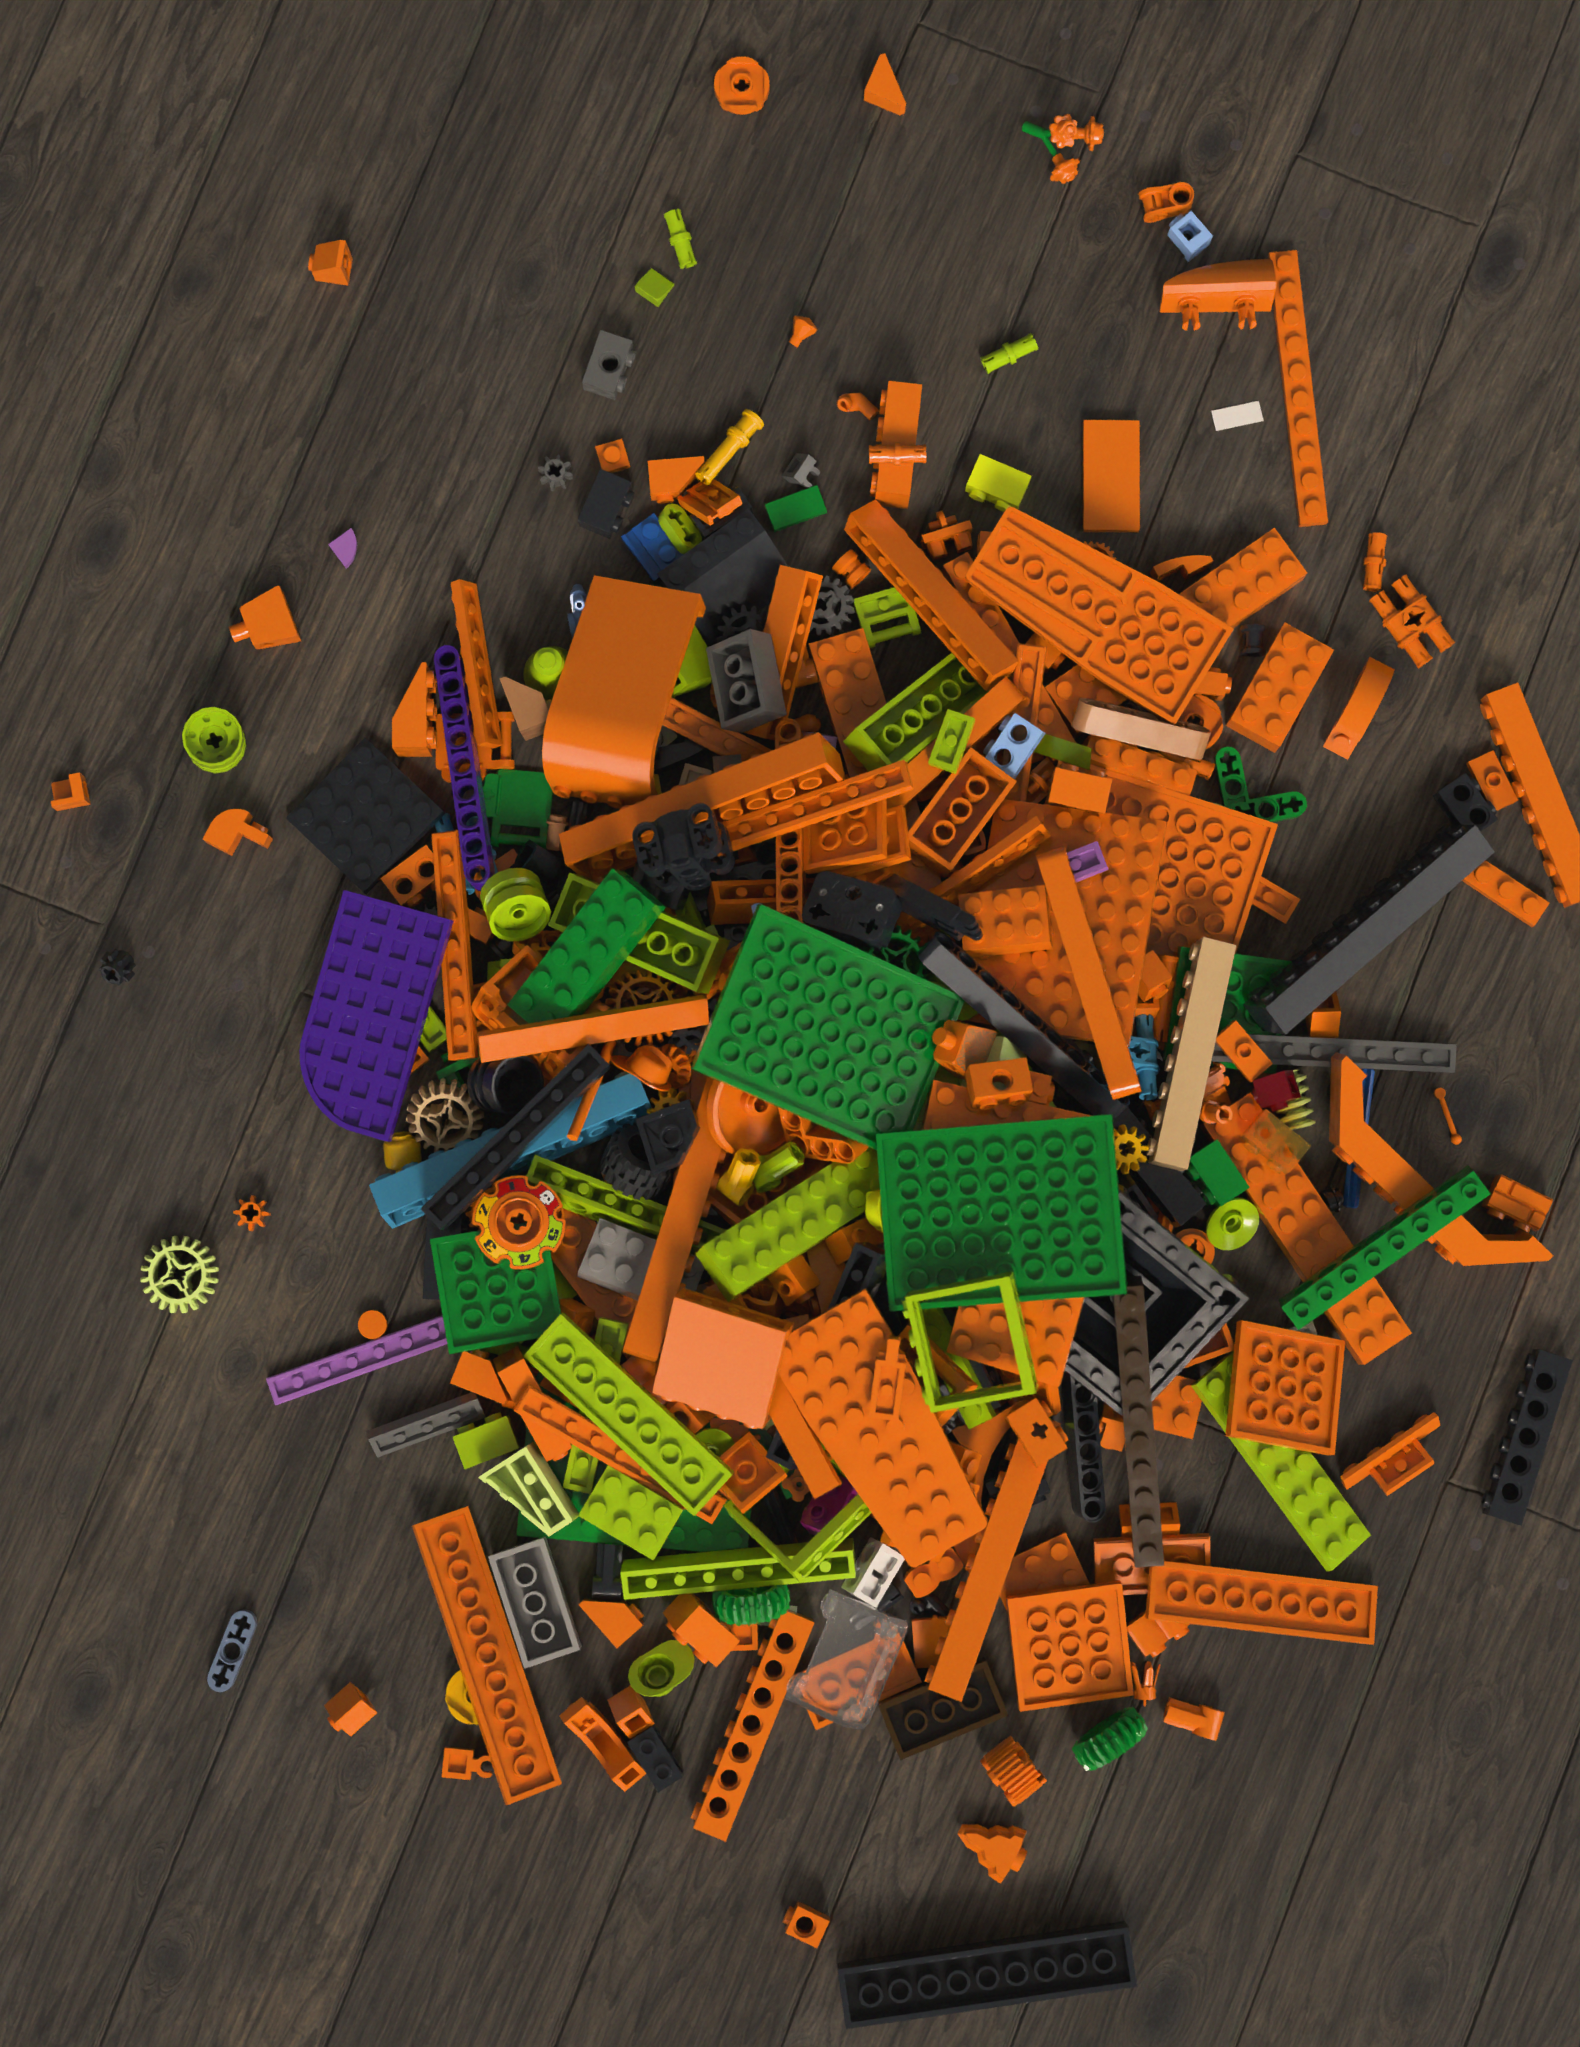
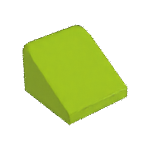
M651 268L637 282L635 292L659 307L674 284Z

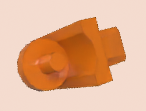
M943 511L936 512L937 521L928 523L930 531L939 528L940 530L922 535L923 550L927 549L933 561L947 556L944 543L954 540L958 553L972 549L971 532L973 527L971 521L968 520L949 526L957 523L956 516L953 515L945 518Z
M1048 757L1031 771L1027 802L1038 804L1048 794L1053 769L1056 768Z

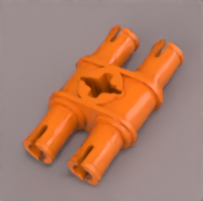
M1405 574L1391 585L1405 602V609L1402 611L1401 609L1397 610L1384 590L1379 592L1378 595L1373 596L1369 602L1372 603L1384 620L1382 621V626L1386 627L1398 643L1397 647L1401 648V650L1405 649L1419 669L1433 659L1418 639L1420 637L1419 634L1422 632L1424 634L1427 633L1440 653L1456 642L1441 624L1443 621L1442 617L1437 615L1426 600L1427 596L1423 593L1420 595L1407 574ZM1420 617L1416 624L1405 626L1409 619Z

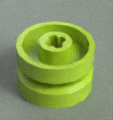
M509 868L497 872L486 881L481 889L480 899L492 933L499 939L522 941L534 937L545 928L550 920L551 910L540 879L530 870Z

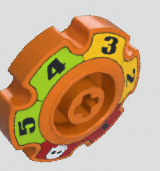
M509 1176L494 1183L496 1187L495 1193L489 1195L483 1192L474 1207L472 1224L481 1228L480 1235L475 1237L479 1248L496 1264H499L502 1259H508L511 1269H529L544 1263L542 1258L544 1251L550 1250L555 1253L561 1245L565 1234L566 1221L557 1217V1212L563 1208L559 1197L551 1187L542 1181L536 1186L529 1185L527 1176ZM519 1215H523V1220L527 1223L526 1227L521 1226L519 1230H515V1225L511 1222L512 1219H518Z

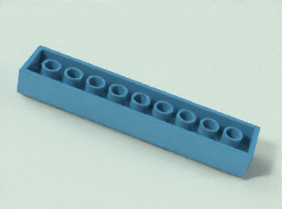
M624 1071L614 1077L615 1080L605 1084L601 1082L577 1141L568 1139L567 1134L582 1097L496 1181L528 1171L535 1155L552 1161L613 1135L618 1127L622 1128L627 1123L633 1125V1123H636V1119L648 1115L647 1109L652 1108L641 1081L636 1076ZM502 1128L488 1129L477 1139L460 1141L455 1145V1148L449 1151L434 1152L429 1155L428 1160L421 1163L412 1162L403 1166L400 1172L393 1175L387 1173L377 1177L375 1182L369 1184L383 1219L393 1229L426 1215L420 1208Z

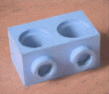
M1016 713L1012 717L1007 715L999 727L1002 733L996 741L992 739L983 751L987 760L1014 780L1046 734ZM1019 725H1024L1027 729V737L1023 741H1016L1013 737V730ZM1003 749H1007L1011 753V761L1007 765H1000L997 761V754Z

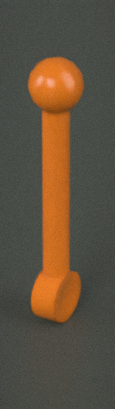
M1437 1088L1433 1093L1434 1097L1440 1101L1452 1135L1451 1142L1458 1145L1461 1143L1462 1137L1457 1134L1444 1098L1446 1091L1443 1088Z

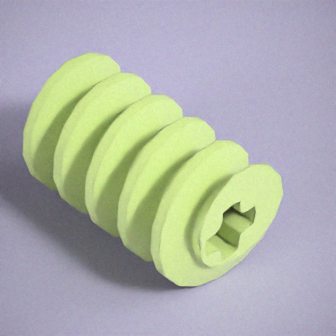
M1293 1070L1301 1098L1287 1102V1108L1276 1111L1277 1113L1285 1114V1117L1278 1121L1279 1124L1288 1126L1283 1131L1304 1128L1316 1123L1315 1120L1306 1118L1307 1115L1314 1111L1312 1108L1304 1107L1306 1103L1311 1101V1097L1302 1096V1093L1309 1090V1086L1300 1085V1082L1306 1079L1307 1075L1298 1074V1070Z

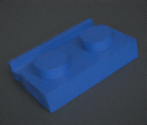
M654 513L632 528L630 532L621 536L622 541L654 584L658 582L657 573L683 555L674 547L665 534Z

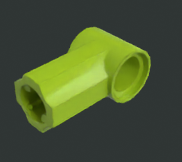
M789 1141L771 1154L759 1156L761 1163L753 1179L757 1192L763 1193L780 1185L781 1178L804 1164L805 1156L795 1142Z

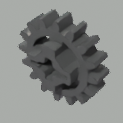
M825 576L824 582H821L820 591H830L827 593L819 592L809 631L810 635L816 631L819 638H823L825 632L830 637H834L835 629H838L840 632L844 631L842 626L844 622L851 624L852 621L847 616L848 614L855 613V609L849 605L855 602L852 595H848L850 590L846 585L841 587L842 582L839 579L832 583V579L829 576ZM823 603L828 607L825 611L821 608ZM821 621L829 622L826 624H818Z

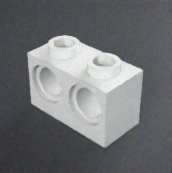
M870 1537L856 1561V1578L845 1579L841 1588L876 1608L903 1563L904 1557L882 1542Z

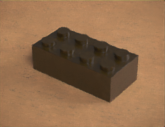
M984 1657L976 1660L962 1702L929 1690V1683L926 1681L877 1702L900 1760L1008 1716Z

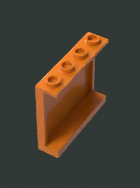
M682 1288L673 1300L652 1393L660 1395L662 1399L669 1402L678 1401L687 1404L693 1410H706L715 1413L721 1419H733L743 1422L748 1428L763 1429L771 1419L769 1409L785 1343L792 1332L794 1323Z

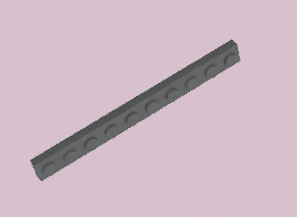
M1248 1034L1271 1062L1276 1065L1331 1067V1057L1337 1052L1348 1056L1362 1069L1455 1073L1457 1044ZM1215 1043L1211 1061L1232 1062Z

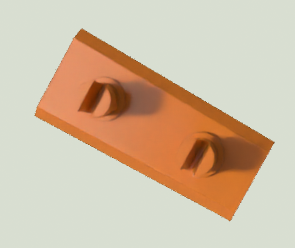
M1272 259L1224 262L1181 273L1164 283L1159 312H1182V328L1185 331L1188 329L1189 319H1191L1194 331L1200 328L1199 312H1238L1239 328L1243 330L1245 318H1247L1249 328L1253 329L1257 325L1255 312L1271 311L1276 291V275Z

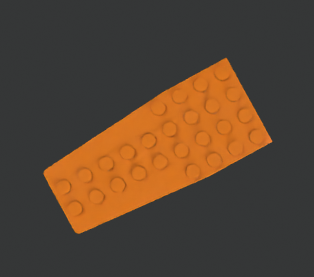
M1008 507L965 575V580L1099 681L1172 725H1175L1234 630V628L1160 582L1014 507Z
M867 1288L792 1330L785 1343L778 1374L809 1426L906 1562L911 1567H918L985 1529L987 1518L936 1413H931L929 1405H925L921 1392L923 1387L907 1356L905 1357L906 1368L899 1420L892 1421L869 1417L876 1358L878 1357L879 1350H887L889 1335L894 1336ZM899 1346V1353L905 1354L902 1347Z

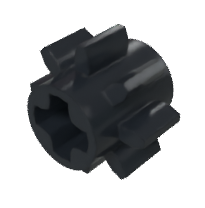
M114 949L112 953L106 952L100 959L103 965L99 968V971H101L102 977L111 984L121 985L123 981L129 982L135 975L132 970L136 964L133 957L126 951Z

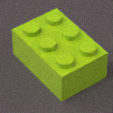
M608 1465L578 1516L654 1561L684 1508Z

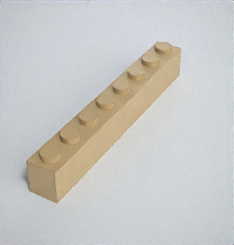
M1202 937L1196 943H1193L1190 948L1189 960H1192L1190 971H1186L1183 979V987L1186 988L1185 996L1178 1003L1177 1015L1180 1016L1178 1027L1175 1026L1173 1028L1170 1039L1174 1046L1172 1055L1168 1054L1164 1070L1168 1071L1166 1082H1162L1158 1094V1099H1162L1160 1110L1155 1111L1152 1121L1155 1133L1154 1137L1150 1138L1147 1144L1149 1150L1146 1151V1155H1149V1164L1178 1171L1188 1169L1236 945Z

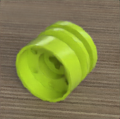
M217 707L202 708L193 713L184 725L182 733L183 746L193 763L203 771L211 773L227 772L236 767L243 758L246 749L245 734L235 716L227 710ZM217 737L218 740H223L219 742V748L215 749L213 745H209L212 743L211 738Z

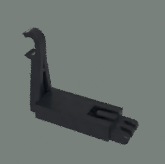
M896 874L879 883V885L894 890L902 903V912L957 941H960L964 935L973 940H980L983 937L976 918L949 901ZM847 943L853 947L857 946L856 944Z

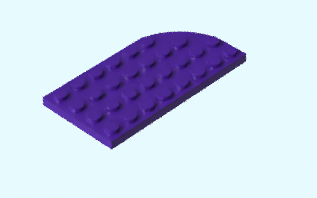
M343 890L300 1042L301 1072L313 1101L331 1121L346 1130L391 1142L454 921Z

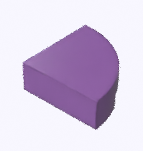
M351 528L328 544L346 569L354 561L357 551V539Z

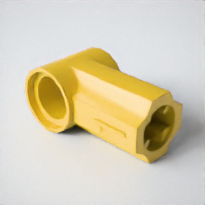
M739 1149L735 1153L729 1170L724 1173L717 1183L716 1189L738 1206L743 1205L754 1191L755 1185L752 1184V1181L761 1163L759 1154L753 1149Z

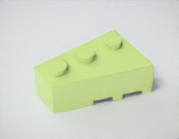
M534 1442L478 1477L498 1491L502 1498L510 1501L522 1511L521 1513L548 1536L579 1517V1512Z

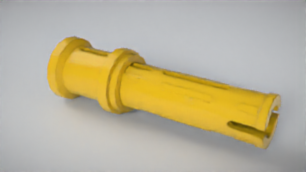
M745 409L742 412V418L734 427L731 426L727 430L726 439L695 473L696 477L701 482L704 481L705 485H710L711 481L738 449L747 447L749 439L756 430H761L764 427L761 418L753 411Z

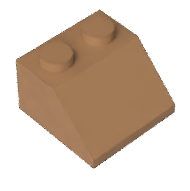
M507 677L500 678L517 726L525 741L544 734L546 719L552 702L551 699L545 700L541 692Z

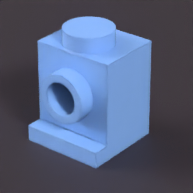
M1192 211L1185 216L1182 214L1178 215L1169 224L1171 228L1167 235L1185 255L1187 262L1209 246L1213 237ZM1183 234H1189L1192 239L1188 241Z

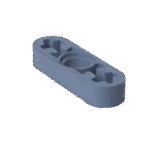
M240 1610L230 1618L207 1677L209 1687L216 1692H224L235 1683L257 1628V1618L249 1610ZM244 1616L248 1617L247 1622L251 1624L250 1628L246 1627L240 1636L246 1637L245 1642L238 1637H230L231 1632L235 1635L239 1630L240 1625L236 1623V1619H242ZM230 1642L236 1643L240 1647V1655L236 1659H230L225 1655V1646ZM220 1660L226 1664L235 1665L234 1669L231 1667L227 1669L225 1677L229 1679V1682H224L221 1686L217 1684L218 1679L214 1677L215 1674L221 1673L224 1668V1664H219Z

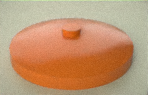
M714 1079L707 1099L706 1114L710 1132L722 1149L734 1156L741 1148L753 1149L759 1156L769 1155L786 1144L777 1106Z

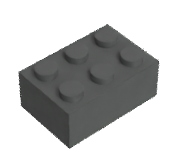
M749 629L706 648L721 729L744 733L787 715L771 634Z

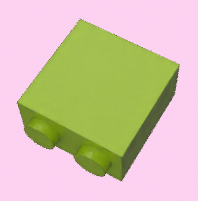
M695 625L671 696L672 698L704 688L712 682L706 651L707 645Z

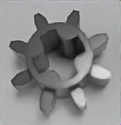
M557 455L556 459L552 460L546 456L545 467H538V471L541 474H545L540 479L541 484L543 485L548 482L552 492L555 490V487L559 486L565 490L566 479H573V475L570 472H566L571 467L570 461L563 464L560 455ZM551 470L560 471V476L551 475Z

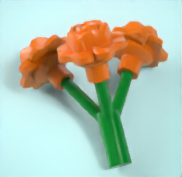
M1070 114L1055 116L1054 123L1050 124L1049 129L1025 121L1022 126L1023 132L1042 139L1053 156L1052 161L1055 164L1050 180L1060 181L1062 184L1074 180L1078 174L1077 165L1080 161L1074 158L1064 159L1061 153H1057L1051 142L1056 143L1058 148H1063L1065 146L1072 147L1074 139H1084L1085 143L1088 144L1089 150L1093 151L1094 145L1101 144L1104 137L1103 124L1095 122L1094 116H1091L1089 123L1084 128H1077V121L1071 120Z

